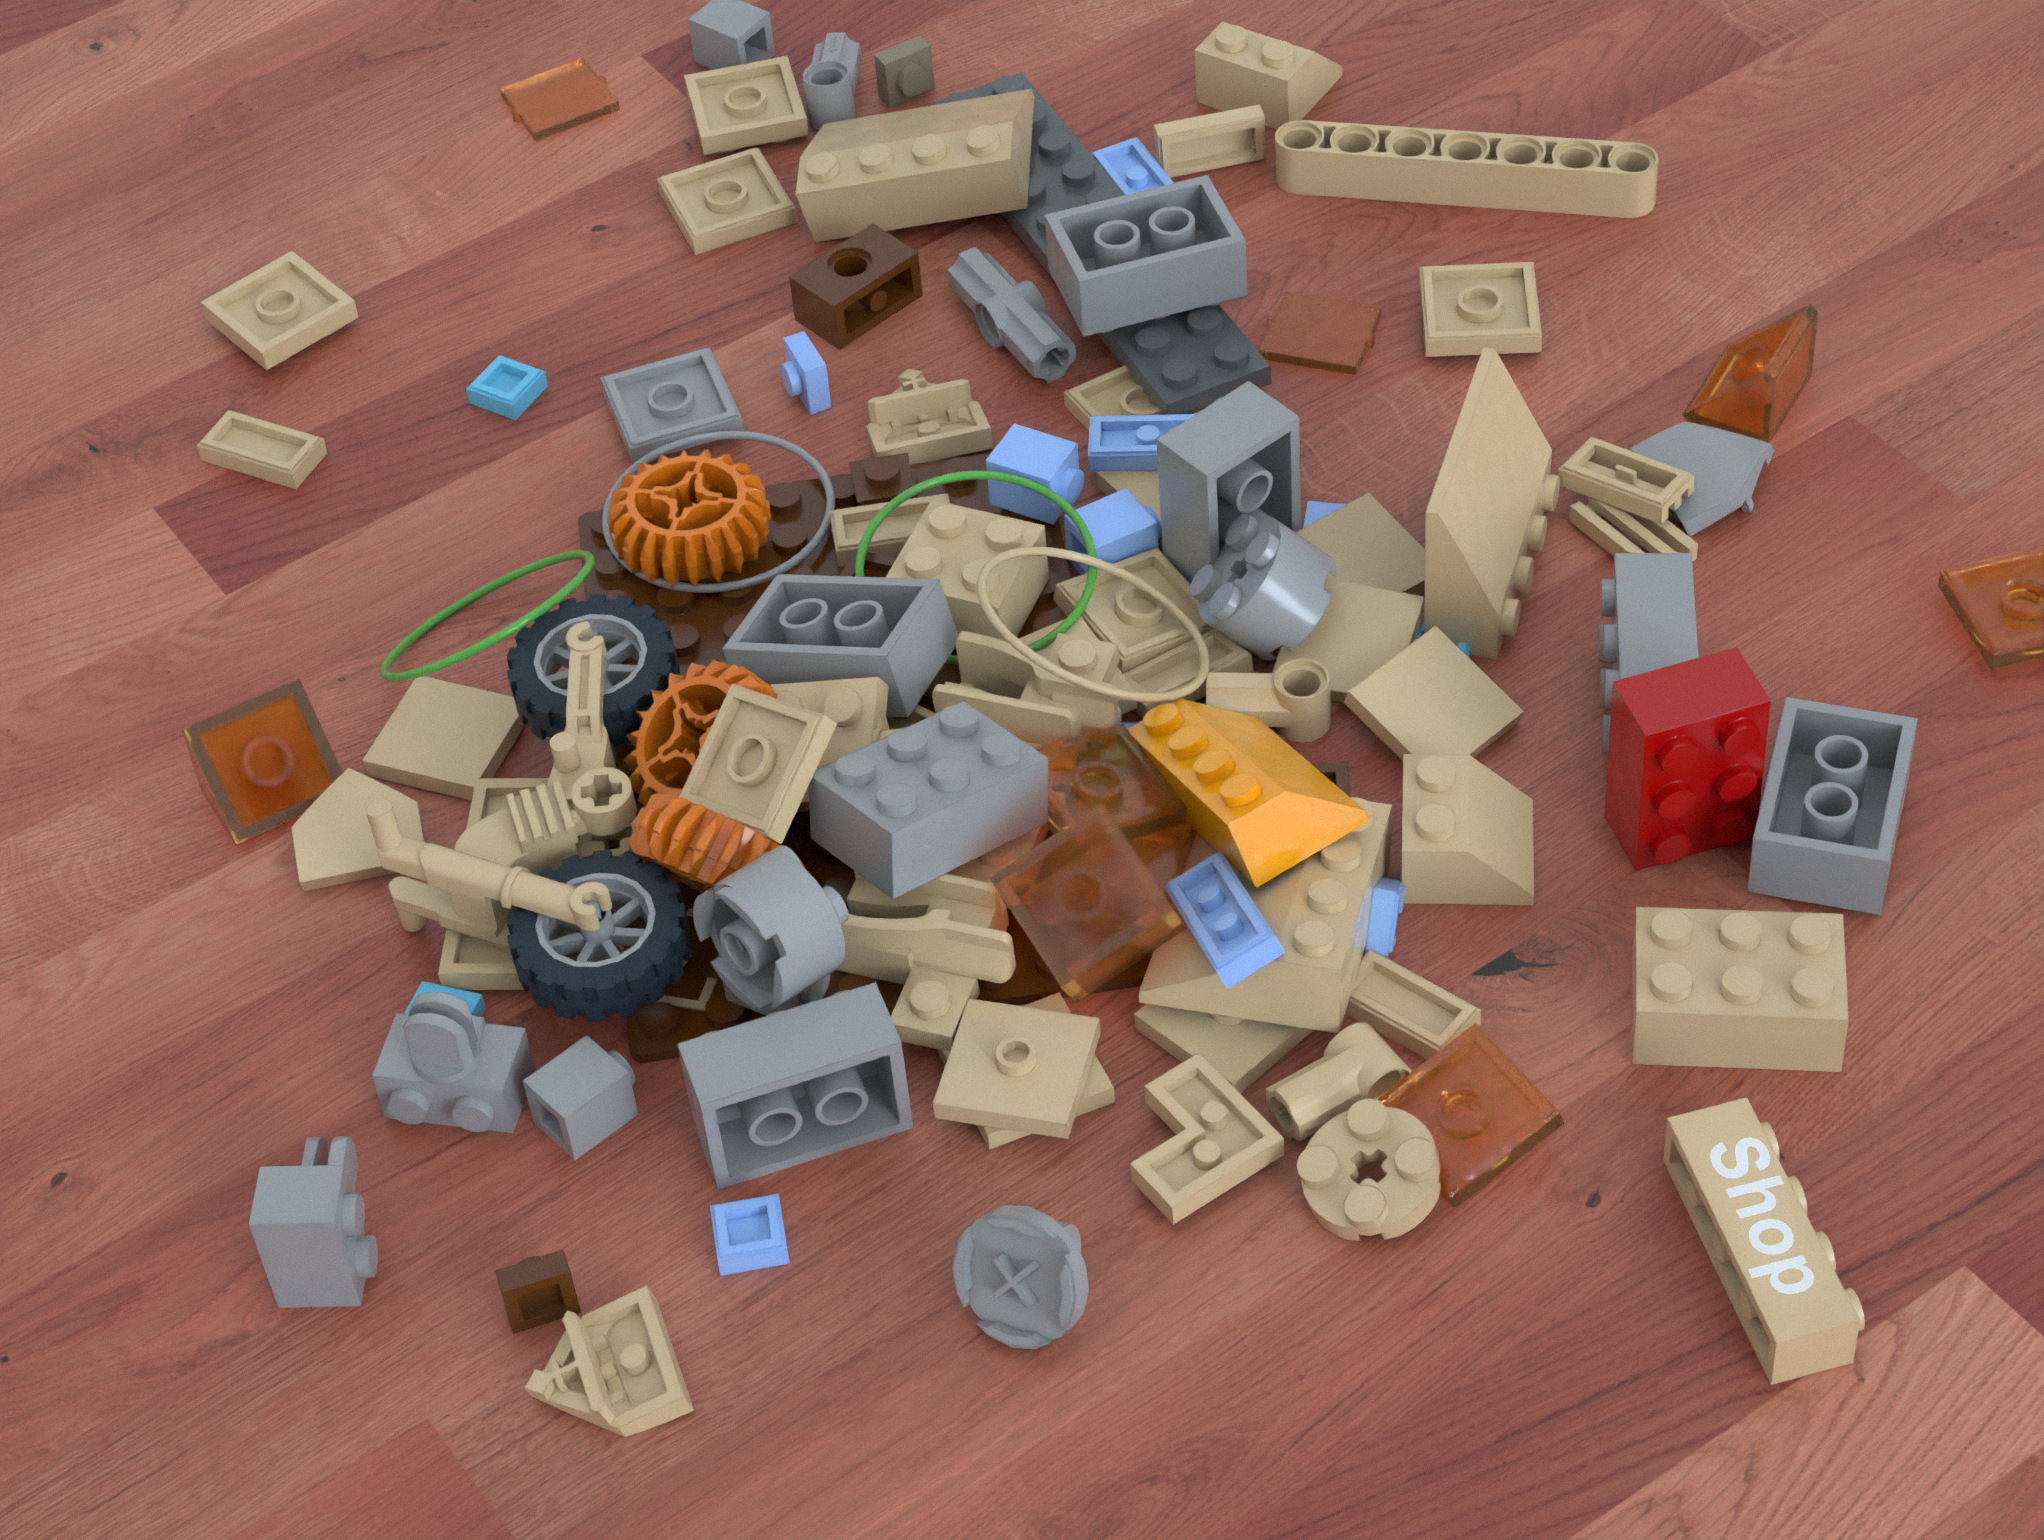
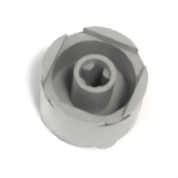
M1244 513L1237 517L1230 525L1225 536V544L1219 551L1220 554L1214 563L1204 565L1195 574L1189 593L1198 600V614L1202 621L1261 660L1271 661L1277 659L1271 653L1281 645L1289 651L1293 650L1314 629L1325 612L1332 595L1330 591L1323 587L1326 574L1329 572L1336 577V565L1331 556L1271 516L1254 518Z
M781 845L761 855L711 886L695 899L693 917L700 942L711 936L720 954L719 957L711 961L712 966L726 986L738 998L753 1008L761 1010L768 1004H772V1009L779 1007L837 970L844 962L845 939L841 925L849 918L846 904L840 894L832 887L824 886L821 888L812 875L801 865L797 855L787 846Z

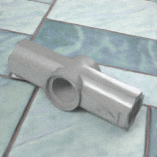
M976 247L959 253L954 265L947 270L949 286L974 312L978 328L988 345L995 349L1005 346L1034 378H1042L1047 383L1064 377L1070 364L1076 360L1075 344L1048 316L1044 299L1036 286L1029 280L1017 283L989 252L982 253Z

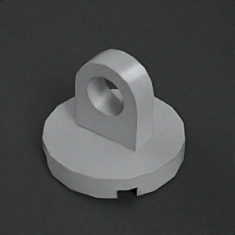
M1004 1205L976 1219L973 1225L968 1227L957 1240L952 1262L956 1293L964 1307L970 1304L974 1313L980 1318L976 1324L989 1337L1011 1348L1038 1349L1068 1333L1084 1314L1089 1284L1086 1263L1081 1255V1235L1078 1228L1073 1224L1055 1220L1053 1217L1029 1206Z

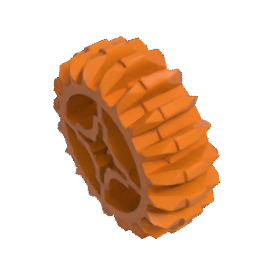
M683 449L680 457L669 459L660 454L657 464L639 463L636 475L622 476L621 488L612 491V501L609 508L610 516L607 518L609 533L612 536L613 548L617 552L619 560H624L628 564L630 573L642 571L648 583H652L662 577L666 579L670 588H673L680 581H690L696 588L698 581L706 578H711L720 583L721 575L726 571L741 574L744 561L751 562L757 560L759 548L767 544L771 511L760 476H755L750 472L748 463L734 464L730 454L714 459L708 449L704 450L699 456H689Z
M713 659L707 667L691 663L686 677L670 673L669 686L666 691L651 690L654 700L652 706L648 711H636L642 722L640 729L626 735L636 749L623 759L630 767V770L633 771L629 779L634 791L639 794L638 801L643 804V807L645 808L652 794L670 793L679 798L732 683L777 698L778 694L773 691L772 686L759 677L757 678L756 674L743 666L738 667L734 664L730 666L726 662H718Z
M670 793L651 795L645 808L640 809L632 825L634 830L628 841L633 853L641 856L642 861L648 864L654 862L660 865L672 879L680 881L701 893L761 855L781 846L767 839L763 834L745 827L742 823L731 820L723 814L714 812L701 804H695L683 797L678 798Z

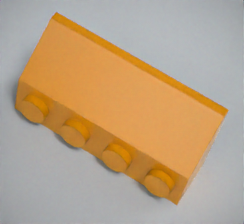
M1180 698L1173 703L1162 704L1151 709L1145 714L1142 721L1126 729L1153 790L1216 851L1221 852L1225 859L1255 888L1370 821L1366 811L1257 717Z

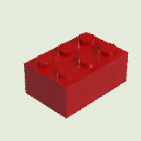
M1737 647L1613 681L1604 817L1635 871L1658 864L1673 863L1686 856L1721 846H1732L1754 837L1760 808L1771 700Z

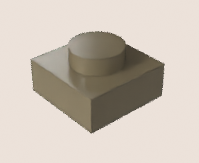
M921 36L912 38L874 55L879 98L889 108L935 89L931 46Z

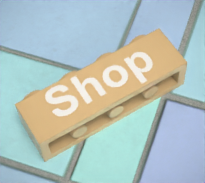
M1746 1097L1668 1117L1663 1161L1770 1384L1773 1385L1854 1363L1858 1332L1864 1330L1865 1318L1856 1292L1852 1288L1844 1289L1835 1272V1256L1827 1235L1823 1231L1815 1232L1807 1217L1806 1197L1799 1180L1795 1176L1787 1177L1779 1161V1146L1773 1128L1768 1122H1759Z

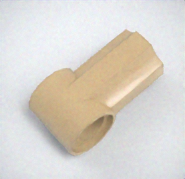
M1299 658L1281 664L1275 673L1208 672L1206 705L1257 717L1268 727H1276L1278 733L1290 741L1299 743L1312 742L1321 738L1329 730L1331 724L1329 671L1323 664L1315 660Z
M1366 1022L1355 1023L1340 1031L1329 1042L1322 1058L1266 1088V1104L1271 1110L1276 1125L1289 1140L1295 1138L1300 1142L1316 1133L1333 1117L1348 1111L1359 1100L1367 1098L1377 1099L1386 1107H1392L1408 1091L1412 1083L1413 1074L1407 1064L1371 1025Z

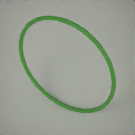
M980 470L961 471L941 475L918 483L887 503L872 519L863 534L856 554L855 577H864V563L868 545L879 525L895 508L922 491L962 480L979 479L1008 482L1031 489L1045 496L1058 505L1075 523L1084 540L1087 555L1097 558L1093 538L1082 517L1065 499L1051 489L1030 479L1009 473ZM1088 565V575L1084 591L1069 616L1049 634L1027 645L1030 649L1036 652L1055 641L1058 633L1064 634L1081 616L1094 590L1097 578L1096 567ZM950 654L945 663L959 665L957 655Z
M573 550L549 556L512 571L468 594L430 618L396 645L381 664V677L390 682L419 678L467 659L512 635L549 611L572 593L592 571L595 564L593 554L585 550ZM569 560H586L580 572L567 585L537 608L502 630L434 663L404 672H389L391 665L398 656L418 638L477 599L542 568Z

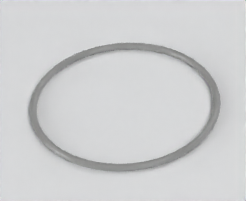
M729 430L684 437L649 452L632 464L619 477L605 501L602 515L603 534L611 553L620 564L630 571L628 564L624 560H619L618 554L613 548L607 518L610 516L609 508L612 501V491L621 488L622 476L637 473L639 463L648 464L659 458L660 454L664 455L688 445L713 440H752L781 447L808 463L817 473L824 486L826 494L825 516L812 540L788 561L765 573L750 578L726 583L697 584L696 588L692 583L677 582L673 588H670L666 579L662 577L652 582V584L663 588L691 593H717L752 587L775 578L777 574H783L806 559L821 543L831 525L829 511L835 510V494L830 477L823 466L807 451L787 440L772 435ZM642 571L638 573H633L639 578L647 581Z

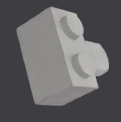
M437 991L417 995L409 1010V1014L396 1013L372 1078L384 1118L397 1119L407 1124H420L423 1122L456 1126L473 1132L490 1130L514 1133L526 1099L523 1080L533 1074L536 1069L525 1028L488 1024L485 1022L484 1017L472 1016L464 1000L452 994Z
M335 1136L331 1142L330 1151L325 1138L307 1137L301 1166L259 1168L249 1227L278 1308L361 1306L366 1278H374L378 1266L377 1241L374 1235H366L364 1200L361 1193L354 1192L358 1173V1161L352 1137Z

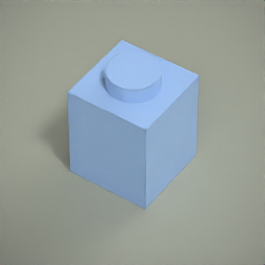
M1015 423L986 459L987 471L1009 473L1035 481L1060 495L1070 505L1078 500L1083 489L1084 472L1079 469L1078 443ZM988 480L990 505L1049 524H1054L1063 512L1054 502L1031 489L1008 482Z
M1127 488L1076 509L1090 531L1098 559L1112 564L1156 547L1159 549L1158 540L1162 538V530L1157 514L1150 506L1143 507ZM1065 514L1066 550L1087 555L1080 531L1071 518ZM1069 560L1081 575L1088 573L1087 564Z

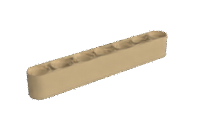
M1293 120L1284 123L1275 133L1276 183L1280 189L1292 194L1620 218H1638L1647 215L1654 209L1656 204L1658 154L1653 148L1641 143L1312 120Z

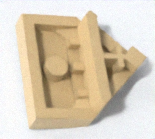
M907 369L898 376L900 387L889 395L873 397L867 402L871 423L866 426L874 458L908 453L910 465L994 448L991 427L979 402L972 401L969 380L959 379L935 384L926 382L923 371Z
M351 768L344 771L291 827L299 882L303 891L397 873L382 867L365 809L370 802L376 799L389 800L392 804L401 835L426 843L418 802Z
M647 1285L583 1315L581 1319L575 1312L567 1310L562 1319L566 1330L544 1371L535 1369L524 1388L534 1398L624 1437L646 1431L694 1411L658 1301Z

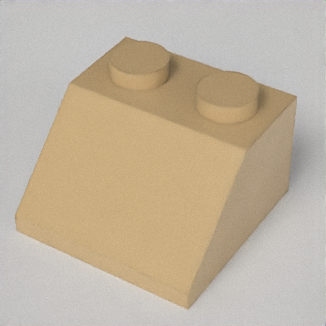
M1221 22L1194 50L1197 103L1220 111L1260 104L1265 115V126L1278 129L1284 123L1293 120H1302L1343 75V67L1314 51L1225 22Z
M1403 754L1402 883L1403 886H1406L1404 904L1534 906L1533 799L1468 754Z

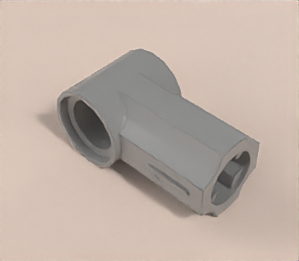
M845 32L827 33L825 39L815 45L812 63L802 74L809 122L817 130H820L824 123L856 118L854 95L862 52L860 43L852 41Z

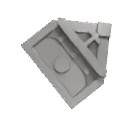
M1685 421L1669 427L1631 447L1632 452L1694 474L1695 491L1689 497L1681 495L1682 504L1676 511L1671 510L1689 537L1738 508H1741L1743 512L1752 513L1755 504L1751 497L1762 467L1769 466L1774 453L1770 443L1734 432Z

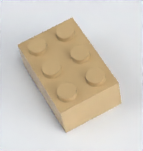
M1636 907L1632 955V1064L1825 1072L1842 1071L1849 1020L1843 914Z

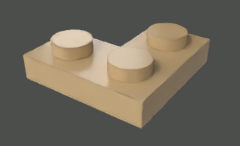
M1200 1052L1144 1086L1146 1104L1176 1135L1130 1163L1131 1181L1173 1225L1284 1155V1137Z

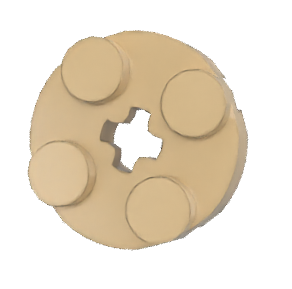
M1367 1098L1359 1100L1348 1111L1326 1122L1310 1139L1306 1149L1302 1151L1297 1161V1170L1301 1178L1304 1196L1313 1215L1324 1228L1346 1240L1361 1241L1359 1235L1372 1236L1380 1233L1384 1240L1407 1233L1429 1215L1438 1200L1441 1189L1439 1181L1441 1160L1430 1131L1412 1114L1398 1108L1386 1107L1377 1099ZM1370 1162H1383L1381 1167L1385 1177L1382 1180L1376 1182L1371 1178H1367L1360 1184L1355 1182L1359 1176L1358 1170L1362 1166Z

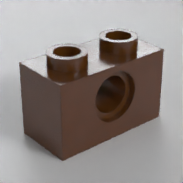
M874 223L789 277L795 320L839 350L923 296L918 252Z

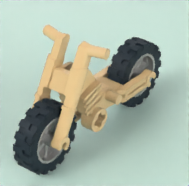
M605 594L588 595V600L576 602L575 598L559 602L560 608L552 612L547 611L535 619L534 624L530 628L523 627L515 637L516 648H510L507 656L509 670H507L508 680L521 721L524 724L529 722L531 732L536 737L542 740L546 737L551 738L549 744L554 764L547 786L545 784L535 786L536 791L530 792L529 788L520 790V795L515 797L513 793L506 794L508 805L467 828L458 838L454 850L402 836L392 804L387 799H376L366 806L365 811L382 867L428 883L426 884L403 876L395 877L390 881L389 890L403 929L410 932L418 931L425 926L426 918L438 921L443 928L510 948L520 984L525 992L530 990L532 999L538 1006L545 1010L551 1006L555 1008L557 1016L565 1019L574 1020L576 1015L586 1016L588 1022L606 1021V1015L619 1013L620 1018L630 1016L638 1012L637 1006L646 1001L652 1005L665 996L664 988L669 983L675 985L684 973L682 961H689L691 955L689 935H691L681 891L674 879L668 882L666 871L660 865L654 862L649 866L644 864L642 857L634 854L629 846L628 841L634 830L632 825L636 819V802L629 777L624 772L616 769L617 746L629 743L630 740L626 735L639 730L642 724L636 711H648L654 703L651 690L666 691L669 686V674L679 675L680 673L674 640L672 639L671 630L664 619L658 621L657 612L650 606L644 604L640 608L635 605L634 599L618 595L616 600L606 599ZM629 657H633L638 662V665L621 663ZM561 666H564L569 669L566 671L556 673L561 668ZM621 839L619 843L620 848L608 849L610 847V840ZM512 905L517 906V910H513ZM611 910H618L614 914L611 913ZM638 917H641L647 924L646 929L625 928ZM623 946H632L626 951L623 950Z

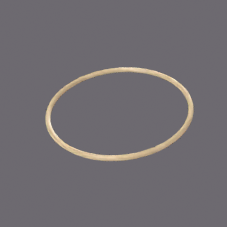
M1031 546L1010 549L997 554L985 563L979 573L977 580L979 601L994 628L1009 644L1030 661L1071 684L1117 699L1137 702H1164L1191 694L1201 686L1207 677L1210 665L1209 653L1196 625L1166 595L1143 579L1116 565L1075 551ZM1023 556L1058 557L1084 563L1109 572L1140 588L1164 605L1178 618L1188 630L1198 648L1200 655L1198 674L1193 681L1179 689L1167 692L1144 693L1105 686L1064 670L1026 646L1003 624L988 598V576L1000 563Z

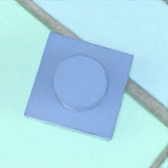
M805 331L783 338L786 362L780 364V374L788 394L791 397L798 395L810 415L832 408L826 364Z

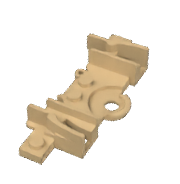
M961 631L955 642L961 683L945 682L944 685L937 684L932 692L935 714L948 706L965 701L1048 757V793L1056 789L1076 791L1077 781L1074 768L1084 747L1083 737L1109 740L1116 735L1122 721L1121 709L1118 707L1117 698L1086 690L1051 674L1030 661L1006 641L977 633ZM1063 633L1057 634L1048 657L1045 658L1046 660L1077 676L1115 688L1110 682L1120 661L1118 644ZM1048 794V823L895 899L889 897L854 871L856 880L847 897L849 918L841 925L845 939V958L843 964L837 970L904 985L891 1015V1019L902 1042L950 1051L968 998L977 999L980 994L978 979L1004 983L1012 977L1016 968L1012 937L1006 932L1009 925L1007 908L1012 911L1021 912L1034 905L1036 895L1033 877L1030 872L1050 825L1066 817L1063 797Z

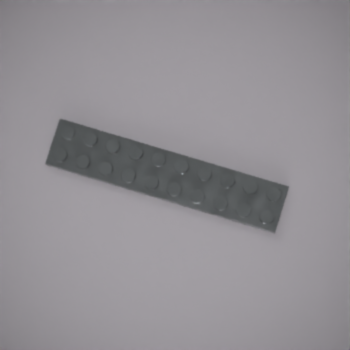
M1022 72L1012 76L1000 77L992 83L963 93H954L943 100L926 105L931 106L1032 89L1034 109L1027 208L1000 212V214L1052 279L1053 277L1048 268L1044 215L1125 195ZM1219 304L1172 314L1162 319H1152L1116 328L1110 332L1097 333L1121 365H1125L1128 368L1130 376L1138 385L1142 386L1143 392L1155 407L1160 409L1162 415L1192 414L1203 410L1218 398L1227 395L1247 381H1250L1258 388L1272 384L1271 365Z

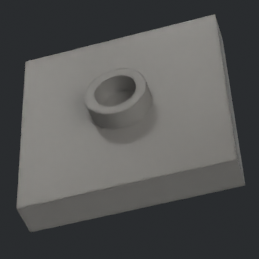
M710 347L600 378L604 397L633 464L658 447L684 437L714 431H744L742 417ZM706 441V442H700V443L688 445V446H685V447H682V448L673 450V451H671V452H669V453H667V454L674 453V452H677V451H681V450H683V449L685 450V449H688V448H692V447L699 446V445L706 444V443L713 442V441Z

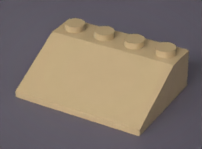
M1032 89L824 123L800 156L795 194L814 242L852 237L872 223L885 231L1027 208L1034 109Z
M1483 347L1426 509L1424 634L1436 625L1456 646L1458 642L1467 643L1470 646V655L1497 660L1504 636L1514 637L1517 631L1521 601L1516 598L1518 593L1528 594L1534 571V558L1530 557L1532 551L1541 552L1543 549L1547 531V516H1543L1545 510L1554 512L1560 490V476L1551 475L1552 449L1496 349Z
M1350 797L1366 811L1369 822L1257 888L1229 863L1286 953L1226 989L1172 900L1139 990V1003L1339 1033L1366 946L1373 887L1382 878H1386L1390 866L1392 805ZM1198 832L1183 873L1218 852Z

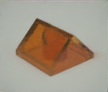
M1810 304L1727 344L1682 413V416L1687 422L1734 432L1770 443L1812 376L1818 311Z
M299 678L182 729L201 791L235 845L301 816L343 773Z

